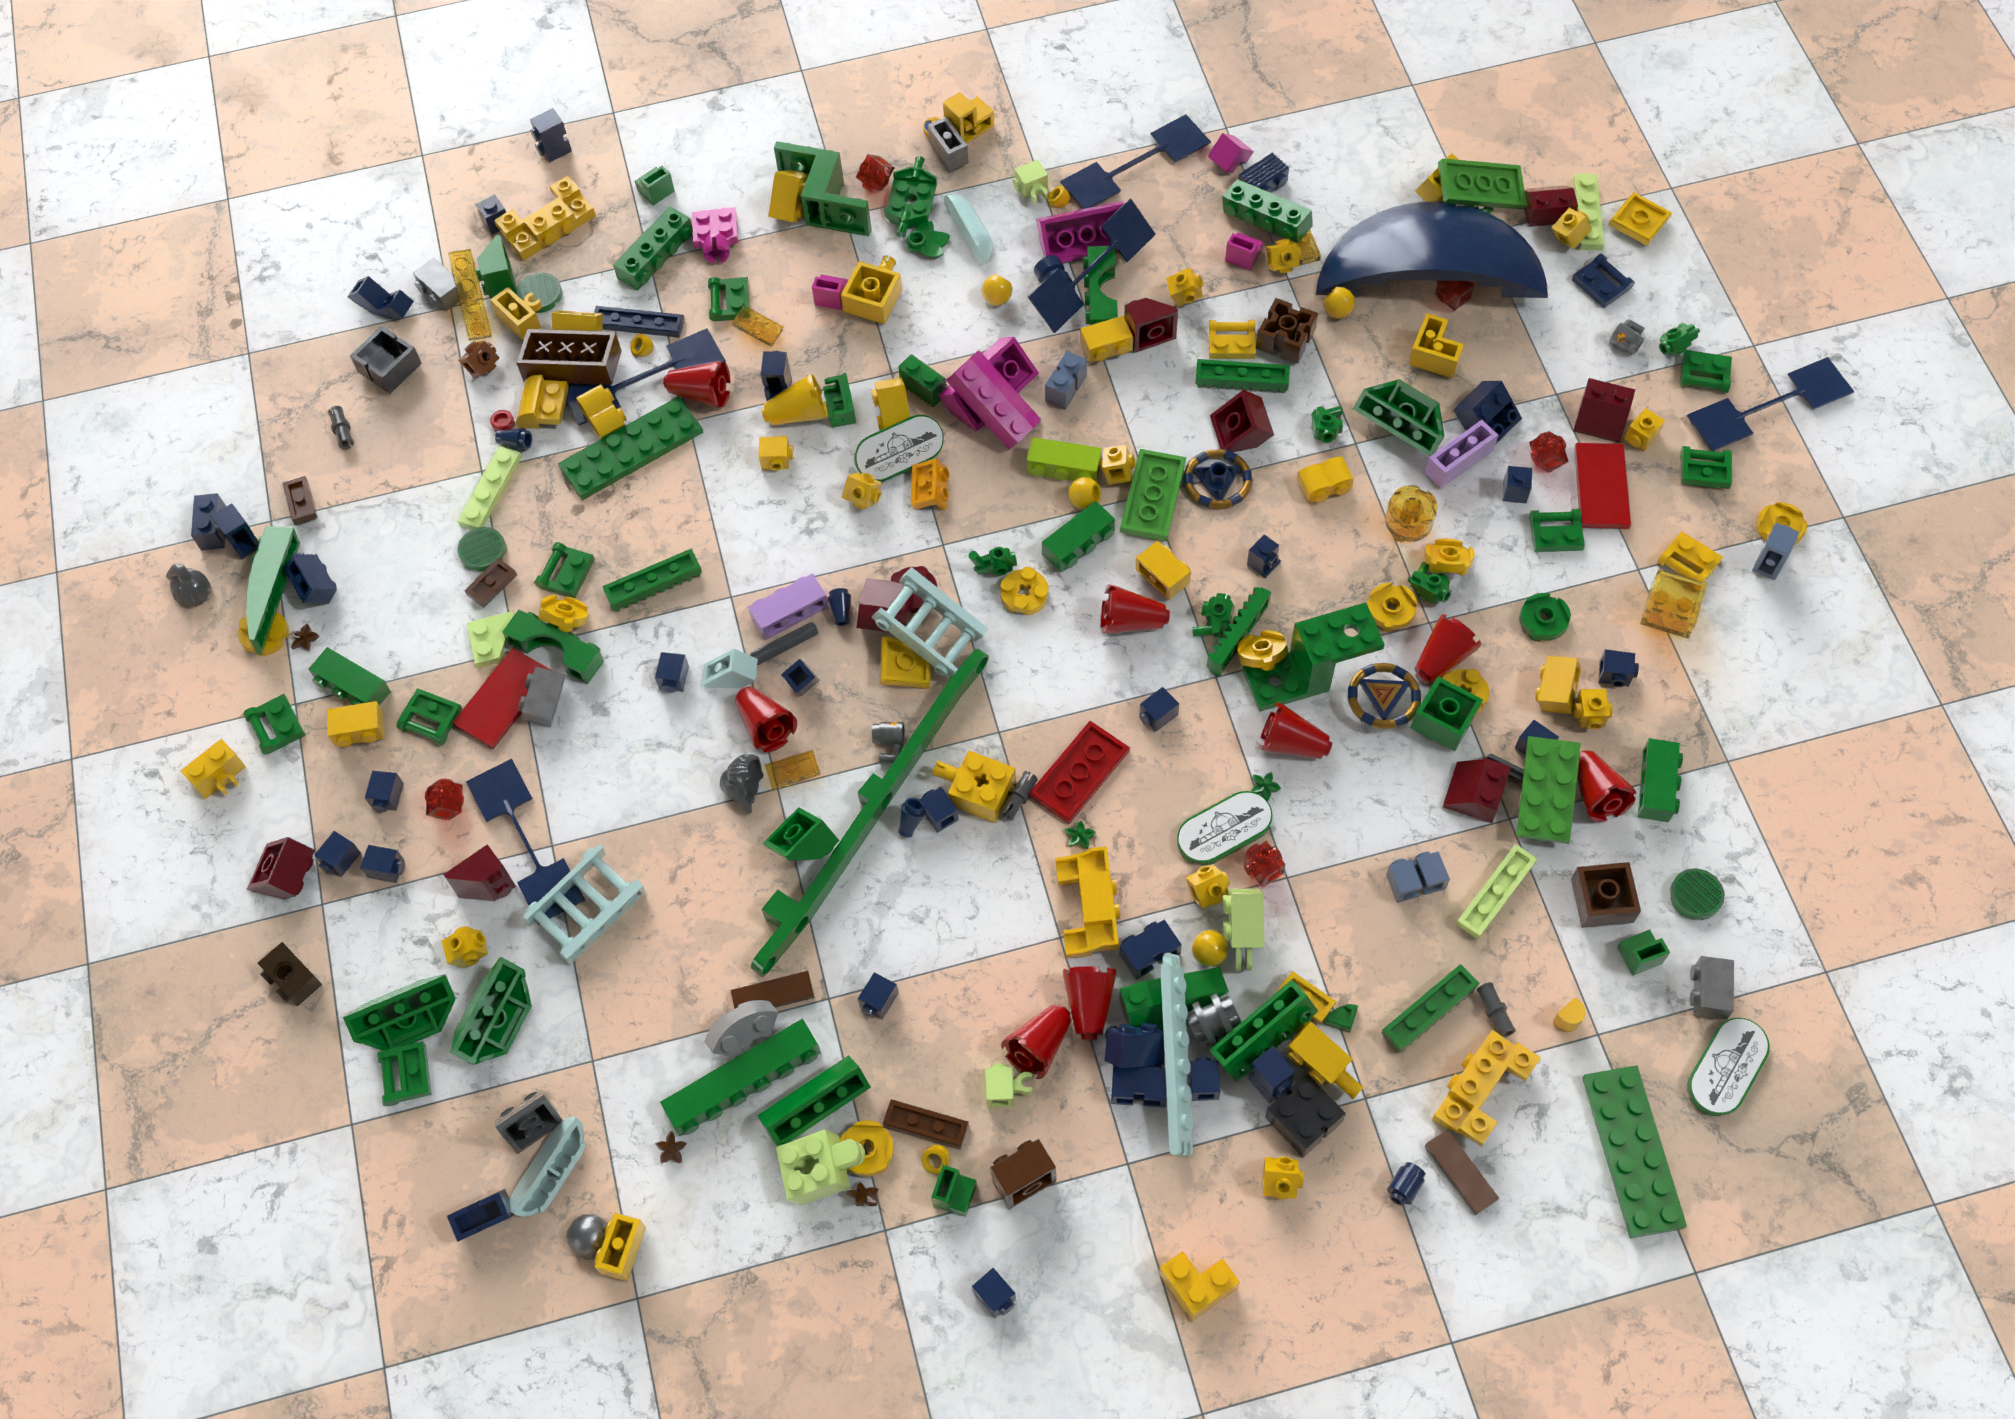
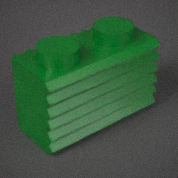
M913 354L908 356L898 366L899 378H902L907 390L914 392V395L920 397L921 400L924 399V402H927L928 405L931 404V407H935L941 401L938 395L947 387L946 378Z

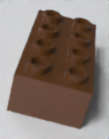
M527 329L516 363L523 382L530 376L542 375L544 380L567 381V383L612 385L622 350L616 332Z

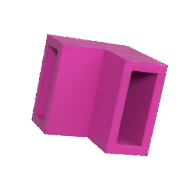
M1222 133L1208 154V157L1226 172L1233 173L1240 162H1248L1254 151L1236 136Z
M1238 232L1237 234L1232 233L1226 245L1225 261L1251 271L1262 252L1263 242Z
M822 274L820 277H815L812 285L814 304L842 310L841 294L848 279Z

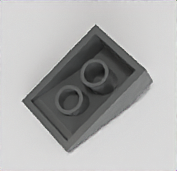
M540 1090L539 1092L536 1091L527 1095L524 1098V1102L515 1108L511 1107L503 1111L500 1118L495 1120V1127L515 1152L519 1154L553 1131L563 1119L545 1092Z

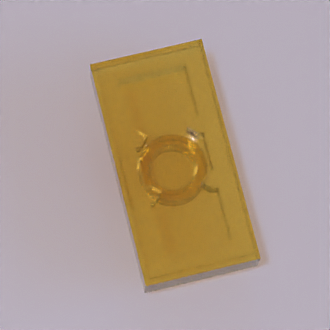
M1309 230L1301 241L1297 243L1302 253L1299 265L1321 260V254L1312 232Z
M745 305L732 323V326L770 347L774 345L784 327Z
M813 750L765 764L772 790L821 775Z

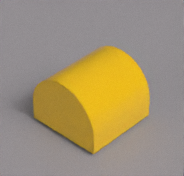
M1573 998L1556 1014L1553 1024L1563 1032L1575 1031L1586 1015L1583 1003L1579 999Z

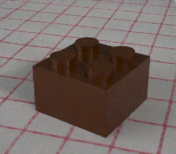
M1630 862L1576 868L1571 882L1582 928L1635 922L1641 912Z
M1039 1139L1034 1142L1028 1140L1022 1143L1017 1148V1152L1010 1156L1007 1154L1000 1156L993 1162L994 1165L990 1167L992 1182L1009 1210L1057 1182L1056 1166Z

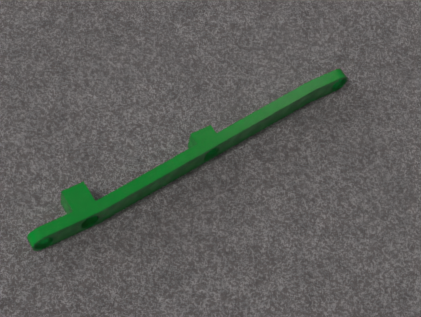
M975 649L947 682L883 779L873 773L859 789V801L864 807L799 903L777 889L761 910L764 918L778 929L754 957L751 963L753 971L762 977L768 974L812 920L959 699L985 668L989 660L988 654L980 649Z

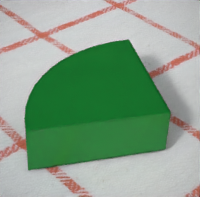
M1346 1004L1336 1008L1328 1014L1324 1024L1350 1033L1358 1005Z

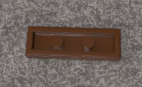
M808 971L731 990L734 1009L738 1008L739 1004L755 1000L770 1001L776 1008L815 998Z
M891 1099L882 1126L961 1150L969 1121Z
M1448 1129L1425 1144L1427 1151L1475 1215L1499 1200L1498 1195Z

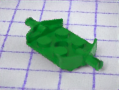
M919 156L915 158L913 167L893 172L894 180L887 207L884 208V215L892 224L899 225L896 233L898 237H901V234L902 238L906 237L907 228L917 227L921 223L928 222L937 187V177L922 168L925 161L922 156H920V160ZM910 199L916 200L913 204L906 203Z

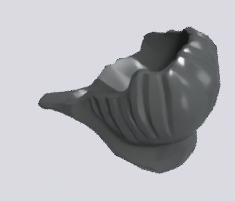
M173 564L168 570L166 578L170 581V590L176 602L183 606L194 607L203 604L207 600L211 584L203 573L192 568H186L184 564Z
M748 753L736 757L720 778L721 790L728 797L739 802L748 814L752 813V804L755 802L759 781L764 777L759 757Z

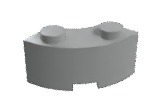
M755 1000L739 1004L738 1008L730 1011L725 1016L721 1015L716 1020L704 1042L714 1054L737 1057L750 1041L760 1037H771L778 1011L770 1001Z

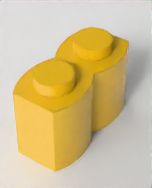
M600 384L576 398L577 404L599 439L625 426L626 416L620 407L616 409L613 405L614 397L608 388L604 389Z
M1338 456L1328 459L1321 464H1313L1299 470L1297 481L1308 503H1320L1325 501L1330 495H1344L1348 493L1353 487L1354 478L1343 457Z

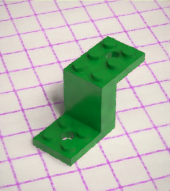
M776 141L774 153L778 172L793 170L809 174L801 194L806 225L870 236L872 228L868 201L839 195L844 183L840 152Z
M1365 602L1296 622L1294 624L1290 652H1288L1284 659L1276 663L1274 669L1265 671L1261 668L1243 666L1242 671L1258 710L1261 712L1275 708L1276 702L1285 705L1329 692L1336 663L1383 650L1385 644ZM1352 628L1357 631L1358 635L1350 637L1344 631ZM1275 677L1281 681V684L1272 686L1268 683V680Z

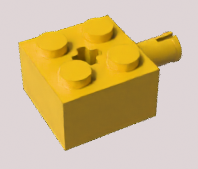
M884 255L879 267L858 261L841 294L843 312L881 324L887 322L902 292L901 274L892 271L896 265V260L890 256L888 259V255Z
M968 750L962 765L958 768L938 760L936 762L938 766H934L932 775L952 782L948 791V797L955 807L996 823L1000 816L999 810L1005 804L1009 797L1008 792L1016 782L1015 768Z
M1312 1022L1306 1023L1285 1046L1284 1049L1288 1052L1286 1057L1297 1067L1303 1065L1309 1070L1308 1074L1318 1085L1335 1083L1351 1099H1354L1364 1086L1345 1071L1353 1058Z

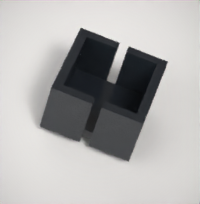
M383 326L377 329L350 355L357 372L370 381H374L376 385L389 394L422 364L415 347L401 338L398 339L397 335Z
M1306 1073L1289 1088L1288 1095L1285 1092L1267 1108L1265 1118L1304 1158L1321 1142L1322 1137L1326 1138L1343 1122L1346 1113Z

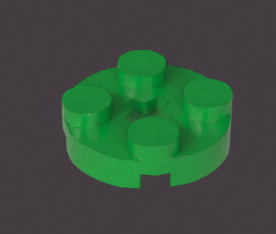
M1537 593L1525 601L1520 610L1519 621L1524 631L1529 634L1532 640H1554L1567 631L1571 612L1564 600L1559 597L1558 600L1550 597L1551 594ZM1541 613L1551 616L1548 621L1540 618Z

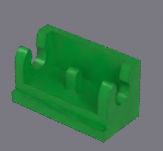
M842 373V375L826 378L824 380L826 385L835 383L834 385L823 387L831 428L855 424L856 418L847 374Z

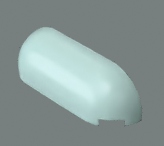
M958 194L945 195V206L979 266H984L988 263V259L993 252L991 237L972 204L965 197Z
M571 1116L566 1118L551 1132L511 1195V1213L521 1217L531 1216L538 1212H543L550 1205L586 1146L582 1128L583 1124L577 1117Z

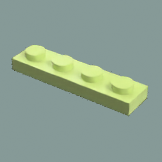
M1574 174L1573 187L1578 202L1577 212L1579 210L1583 211L1589 217L1588 222L1592 228L1588 235L1579 243L1580 250H1603L1604 237L1597 174Z
M498 446L458 519L460 526L471 530L485 526L522 458L520 452Z
M1515 844L1458 919L1456 925L1476 939H1479L1535 865L1537 858Z

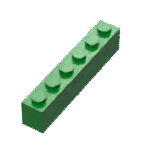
M802 1018L665 1098L660 1103L679 1137L683 1134L689 1135L695 1132L703 1122L707 1120L712 1121L720 1117L723 1111L730 1106L736 1107L744 1103L747 1096L752 1093L766 1090L771 1085V1082L779 1077L781 1079L788 1077L801 1064L807 1065L816 1060L818 1054L821 1053L819 1045Z

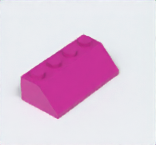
M1120 201L1037 218V230L1044 257L1055 255L1063 263L1083 259V256H1087L1088 247L1110 246V239L1101 226L1125 202Z
M1014 336L999 338L983 353L1017 393L1039 374ZM950 385L938 395L949 412L972 430L978 431L985 425Z
M979 350L946 379L950 386L1008 450L1018 444L1041 420Z

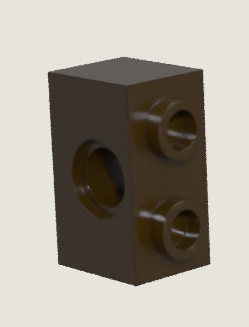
M283 942L257 963L264 970L260 975L270 985L275 982L280 987L276 992L286 1003L292 1000L299 1006L322 986V983ZM292 972L288 979L283 980L287 973Z

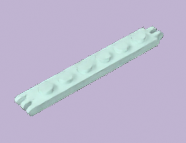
M1165 953L1160 970L1169 1150L1172 1155L1190 1157L1193 1154L1192 1128L1194 1121L1191 1115L1190 1102L1192 1091L1189 1083L1191 1065L1188 1060L1189 1036L1186 1027L1188 1010L1185 1005L1186 981L1183 968L1180 965V957L1175 954Z

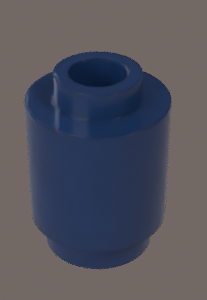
M1406 1162L1404 1166H1400L1387 1188L1390 1194L1389 1198L1400 1206L1405 1204L1411 1205L1425 1182L1424 1177L1426 1173L1424 1170L1411 1162Z

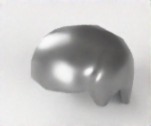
M595 1214L581 1215L572 1222L567 1230L566 1238L569 1247L582 1259H595L599 1248H602L607 1223Z

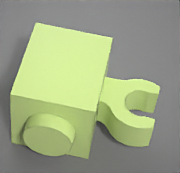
M1039 160L1015 169L1013 185L1017 192H1021L1024 199L1031 197V201L1034 204L1037 203V195H1042L1045 200L1047 199L1048 174Z
M994 1064L991 1068H985L987 1108L1014 1107V1094L1030 1095L1033 1093L1032 1087H1024L1022 1085L1024 1080H1032V1073L1023 1072L1013 1080L1012 1067H1007L1005 1064Z

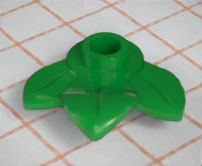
M928 221L919 224L916 230L909 234L906 239V245L913 252H921L926 257L937 258L944 254L942 247L948 243L950 235L934 231L933 222Z

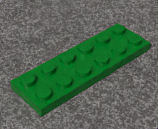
M678 396L564 459L558 465L583 501L704 432L702 426Z
M1638 1066L1584 1074L1582 1077L1629 1238L1685 1229L1687 1224Z

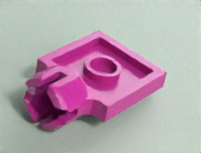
M736 207L692 212L694 248H703L704 258L710 263L716 264V256H720V263L725 262L730 255V245L739 243Z

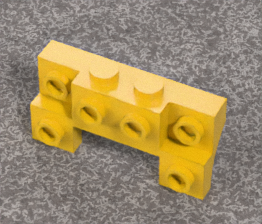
M569 176L549 186L552 194L557 199L524 219H521L511 209L494 220L496 226L522 261L596 217L594 207L583 197L580 188Z
M1107 846L1090 848L1070 856L1056 857L1058 885L1079 883L1084 925L1081 928L1063 930L1066 958L1092 956V952L1119 950L1116 919H1120L1119 903L1114 904L1113 895H1117L1116 879H1111Z
M1492 1030L1475 1055L1471 1052L1467 1055L1461 1065L1465 1068L1460 1076L1456 1073L1447 1085L1450 1092L1434 1114L1432 1120L1445 1129L1459 1133L1482 1147L1498 1122L1482 1112L1480 1108L1505 1071L1525 1082L1541 1057L1519 1042L1514 1045Z

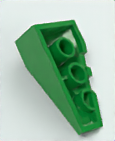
M1220 967L1184 973L1186 981L1185 1005L1188 1012L1194 1010L1193 1003L1199 1002L1201 1008L1213 1003L1211 995L1217 993L1218 997L1221 998L1229 992ZM1161 978L1120 988L1119 1000L1128 1025L1141 1027V1023H1152L1157 1025V1029L1163 1031Z

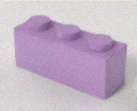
M1483 420L1479 421L1428 458L1425 474L1440 488H1443L1492 453L1498 434Z
M812 573L797 579L795 583L785 588H779L774 594L764 599L756 600L748 608L752 621L764 640H767L828 608L829 605L826 593Z

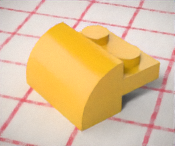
M542 375L528 377L524 382L516 419L517 428L540 429L541 424L561 425L569 387L567 381L544 380Z

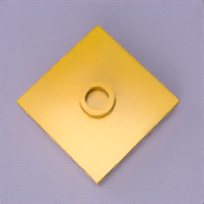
M1632 192L1610 219L1609 226L1648 246L1671 218L1672 212Z
M883 636L881 639L880 684L929 689L931 664L898 638Z

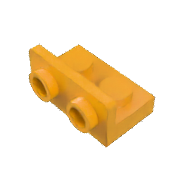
M937 458L912 465L910 505L915 510L935 504L941 510L947 509L950 473L948 468Z

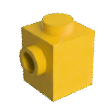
M1568 208L1551 227L1557 240L1572 249H1575L1592 230L1588 222L1589 217L1583 211L1579 210L1577 212L1571 208Z
M1645 408L1631 423L1624 439L1632 446L1645 451L1660 434L1665 420Z
M788 436L759 437L758 457L761 469L776 471L790 469V459H794V447L789 445Z

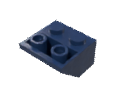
M1502 380L1482 381L1453 409L1465 430L1483 420L1498 434L1496 444L1522 419Z

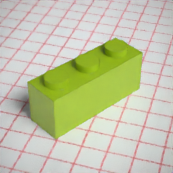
M1032 437L1027 457V473L1038 477L1047 476L1058 480L1073 481L1081 477H1088L1097 482L1100 471V459H1102V448Z

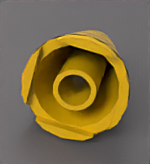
M812 374L805 376L765 402L764 408L761 409L765 422H770L771 425L822 420L829 417L826 402H823L821 396V388Z

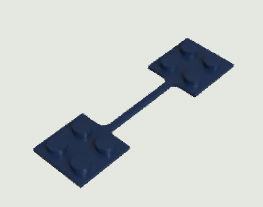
M1185 114L1150 133L1159 144L1158 147L1110 173L1104 171L1095 162L1061 180L1060 183L1082 209L1091 208L1121 192V189L1113 181L1115 175L1158 152H1166L1174 162H1177L1211 144V141Z
M1131 198L1101 226L1110 239V246L1073 282H1069L1060 269L1057 268L1028 296V299L1053 333H1056L1084 305L1075 291V285L1115 248L1123 259L1128 262L1156 235Z
M708 328L666 345L672 357L670 362L614 386L602 385L604 389L608 388L614 397L612 403L615 408H621L615 396L619 389L670 367L679 369L715 361L726 363ZM575 384L568 387L566 402L578 426L589 421L577 404L576 398L600 384Z
M1826 357L1787 374L1797 390L1744 412L1738 411L1729 398L1689 413L1687 417L1711 451H1715L1754 434L1745 422V417L1797 395L1803 396L1814 410L1854 393V390L1829 357Z
M511 758L466 781L486 822L502 814L511 816L536 865V870L533 874L517 882L528 905L535 901L538 903L570 872V869L564 858L549 866H541L514 815V810L518 806L533 798ZM575 884L564 894L574 906L585 901L581 890ZM555 902L544 914L551 919L564 912V910Z

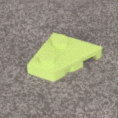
M513 611L467 623L477 668L502 661L505 653L504 647L508 644L502 631L515 615Z

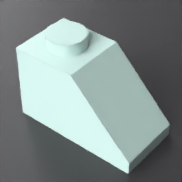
M732 649L704 664L702 686L709 688H742L755 681L758 659L739 650Z

